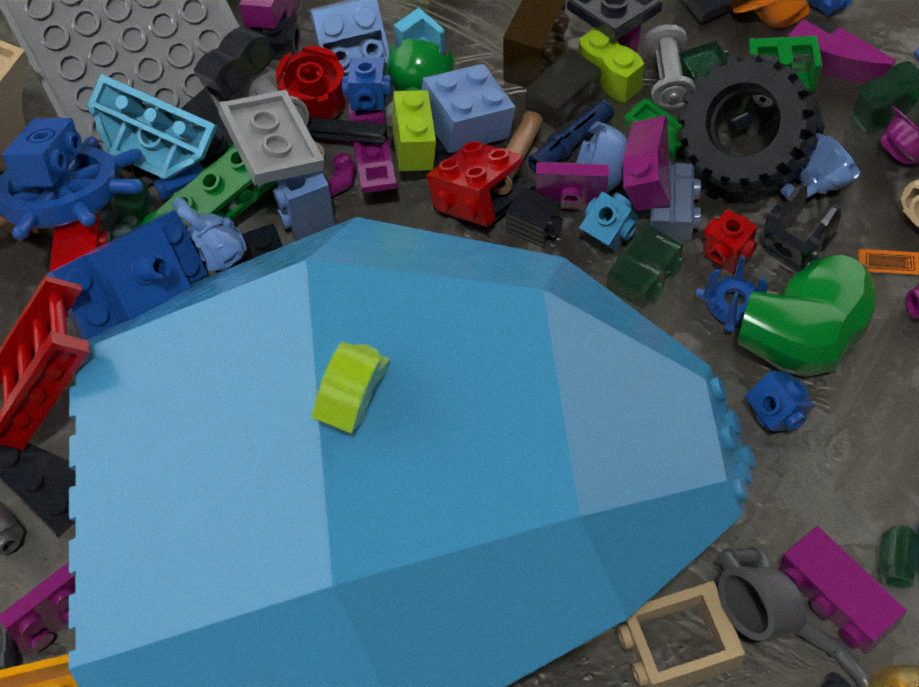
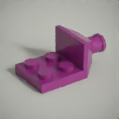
M69 562L0 614L1 624L26 657L33 651H40L52 641L56 633L66 625L69 626V595L76 593V575L74 576L69 573Z

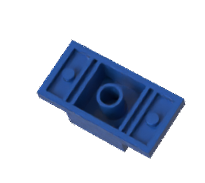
M171 210L47 274L50 277L82 286V291L68 311V315L80 338L87 340L119 322L130 321L191 288L190 284L204 277L207 275V272L180 217L175 210Z

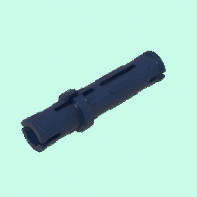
M600 99L593 107L559 134H552L547 139V144L528 157V164L531 169L536 173L538 162L556 163L560 159L568 158L572 153V149L592 134L588 131L595 122L605 123L613 118L614 110L607 101Z

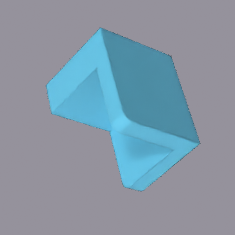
M417 8L394 24L396 47L401 46L402 40L418 39L435 43L440 46V53L446 52L445 30L420 8Z

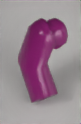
M339 153L333 158L332 162L335 166L333 177L326 180L329 185L330 198L348 189L353 183L356 166L348 153Z

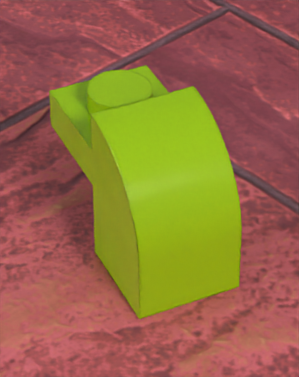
M342 341L327 366L317 393L311 418L352 433L364 419L373 388L386 374L390 358L380 355L377 349L369 345H353Z

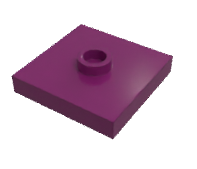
M538 162L536 165V192L559 201L560 210L585 211L591 200L595 197L598 198L602 191L607 194L609 165Z

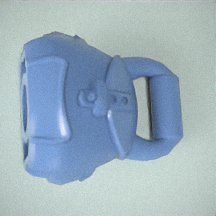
M816 133L815 136L819 141L816 150H810L808 154L811 161L806 168L800 166L795 172L798 176L796 178L801 183L807 185V198L816 193L825 194L827 190H838L849 186L860 175V170L855 161L831 136ZM785 180L779 183L780 189L778 191L787 199L795 187Z
M177 198L173 201V208L178 216L190 224L187 228L188 235L195 242L201 261L206 262V269L208 271L226 270L242 258L247 250V246L241 230L233 225L234 222L229 217L223 218L212 213H199L191 208L183 198Z

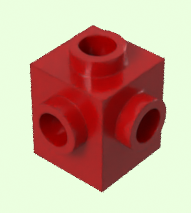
M726 209L719 219L713 218L705 228L703 236L706 237L703 257L733 274L741 255H745V261H748L755 252L758 243L754 240L758 226L754 225L747 217L737 215Z

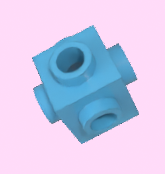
M602 191L598 198H593L585 210L586 218L579 228L588 236L617 252L622 242L629 240L638 226L636 220L639 216L631 209L633 204L629 199L617 192L611 197Z

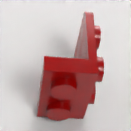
M471 141L464 144L459 151L440 162L439 166L426 175L434 210L487 227L495 220L489 189L523 163L521 154L504 148L482 144L479 141Z

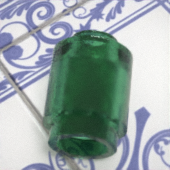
M142 180L140 181L143 184V189L140 193L115 194L113 197L120 218L124 223L133 228L141 224L147 215L155 212L148 186Z
M892 526L881 534L878 573L881 575V582L887 586L908 588L914 585V579L919 576V535L914 533V530L910 527Z

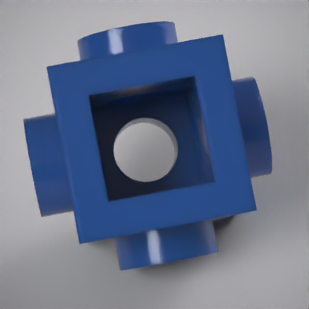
M385 57L350 59L348 76H343L342 91L344 97H349L351 110H385L386 96H392V76L386 75Z
M769 371L745 395V398L757 412V420L771 431L791 432L798 429L806 422V414L815 407L807 396L809 391L806 386L798 379L793 378L789 372Z

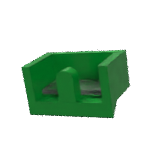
M817 36L749 39V54H759L764 60L768 57L778 60L784 67L788 66L797 74L809 89V92H816L822 69Z

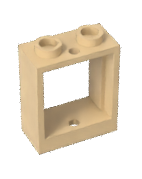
M714 581L646 602L627 620L617 626L618 637L623 649L630 648L635 660L634 663H631V667L639 687H684L739 669L745 657V652L734 626L722 608L718 589ZM697 606L717 653L658 672L639 624Z

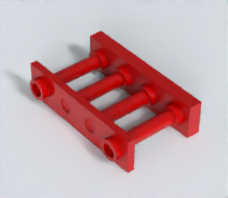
M45 275L0 347V384H2L3 406L0 409V445L24 450L89 353L87 340L68 336L66 314L82 291V286L79 284Z

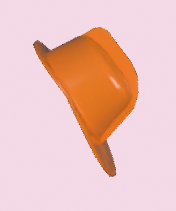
M752 0L733 9L734 13L753 10L766 25L773 28L790 26L810 13L807 0Z

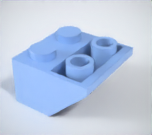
M347 0L308 10L316 45L334 52L338 57V61L343 66L344 73L349 72L351 58L385 57V63H387L389 49L377 0Z

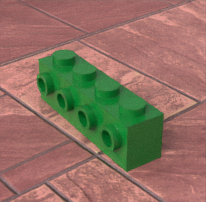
M233 145L210 167L203 169L187 186L175 192L170 200L158 210L147 215L137 227L168 211L174 210L173 201L177 198L185 199L189 206L199 213H212L223 218L229 217L232 221L272 188L277 181L254 185L235 145ZM180 218L187 231V228L190 224L186 220ZM191 239L195 249L197 250L198 248L195 245V242H193V240Z

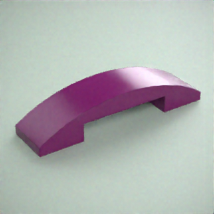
M347 100L350 120L385 124L383 110H351L350 101ZM387 137L383 144L353 141L362 193L397 188Z

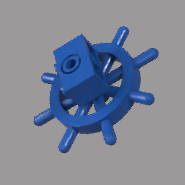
M33 118L2 154L7 170L0 176V216L16 225L12 235L17 240H24L33 228H51L80 221L84 226L90 227L96 220L94 213L107 205L115 194H138L142 191L143 184L140 180L119 179L117 170L141 161L143 157L141 150L134 148L111 157L107 152L97 149L98 140L95 137L89 136L82 143L81 136L76 131L73 118Z

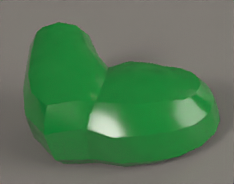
M832 255L814 260L802 271L796 273L779 295L752 291L743 316L738 344L779 370L802 378L835 372L847 351L865 336L873 318L876 301L874 278L864 264L852 257Z

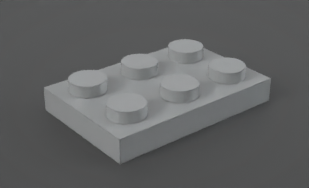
M287 90L219 102V115L254 185L323 171L324 159Z

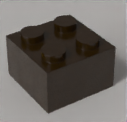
M566 0L521 1L503 37V81L541 92L546 80H552L557 65L556 59L558 56L563 57L568 45V37L564 36L569 23V15L565 14Z

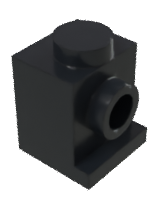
M291 14L290 18L281 17L275 29L250 27V30L266 38L275 52L273 60H281L291 51L292 55L298 53L301 33L297 14Z

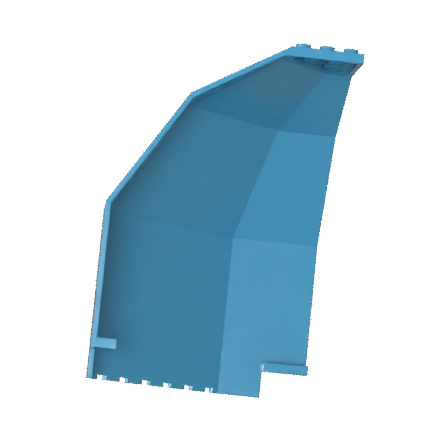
M355 217L191 283V288L130 321L115 324L88 340L89 353L76 371V385L69 388V417L76 420V435L69 437V467L76 470V486L69 488V520L76 522V538L69 541V573L74 576L76 575V593L69 595V629L76 631V650L69 652V671L78 687H506L627 620L743 515L745 502L749 499L748 489L750 483L753 482V468L756 467L755 456L749 445L744 446L739 435L742 433L740 420L735 411H729L724 400L727 399L724 382L720 376H714L710 365L566 258ZM342 341L353 345H369L377 349L380 355L390 358L386 374L373 388L364 419L352 433L311 418L317 393L327 366Z

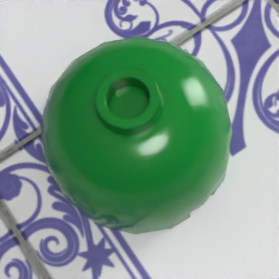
M418 39L402 40L401 46L395 47V43L391 45L386 73L392 76V87L396 91H420L423 78L454 71L455 59L450 52H448L447 57L440 53V46L435 43Z

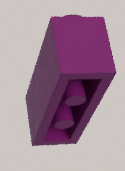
M818 525L783 555L778 570L785 573L797 585L799 590L810 600L813 610L820 617L829 619L840 629L842 638L851 647L859 648L865 655L900 624L907 612L890 593Z

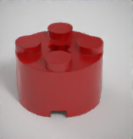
M320 46L302 47V52L292 55L291 51L286 54L276 68L278 91L287 90L289 96L297 97L303 101L309 111L308 117L334 119L338 116L346 105L347 97L343 96L342 79L345 76L344 69L338 61L336 54Z

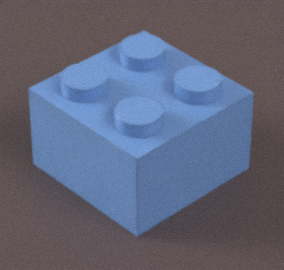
M484 64L423 78L421 90H428L435 134L449 153L459 151L464 144L471 141H479L482 144L509 138L515 106Z

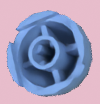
M595 122L588 131L594 135L591 141L582 142L575 163L609 165L607 192H610L617 188L623 180V156L628 138L620 130L610 125Z

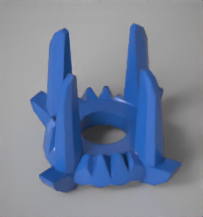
M741 255L734 278L724 277L718 281L720 270H714L710 274L706 289L697 288L696 297L708 304L710 312L716 319L725 323V332L733 333L734 325L742 324L752 291L767 293L768 283L763 277H760L757 288L754 287L751 281L748 282V280L743 279L745 255ZM735 292L731 305L726 303L724 296ZM738 293L741 294L745 300V302L740 306H738Z

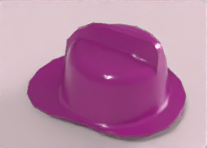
M892 106L891 108L896 115L882 134L880 143L900 162L918 164L919 128L902 112Z

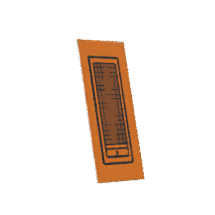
M858 249L859 262L864 264L869 272L919 275V252Z

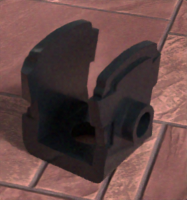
M803 183L793 190L782 207L776 205L769 213L765 223L763 250L796 273L802 271L812 261L817 260L819 251H824L837 236L842 213L841 207L838 205L832 206L821 220L820 225L805 242L785 230L798 218V215L804 208L807 198V185Z

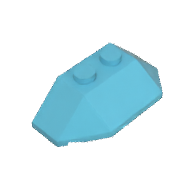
M100 74L87 104L109 154L116 156L137 148L141 150L143 157L141 161L133 165L165 180L171 179L204 159L218 125L103 74Z

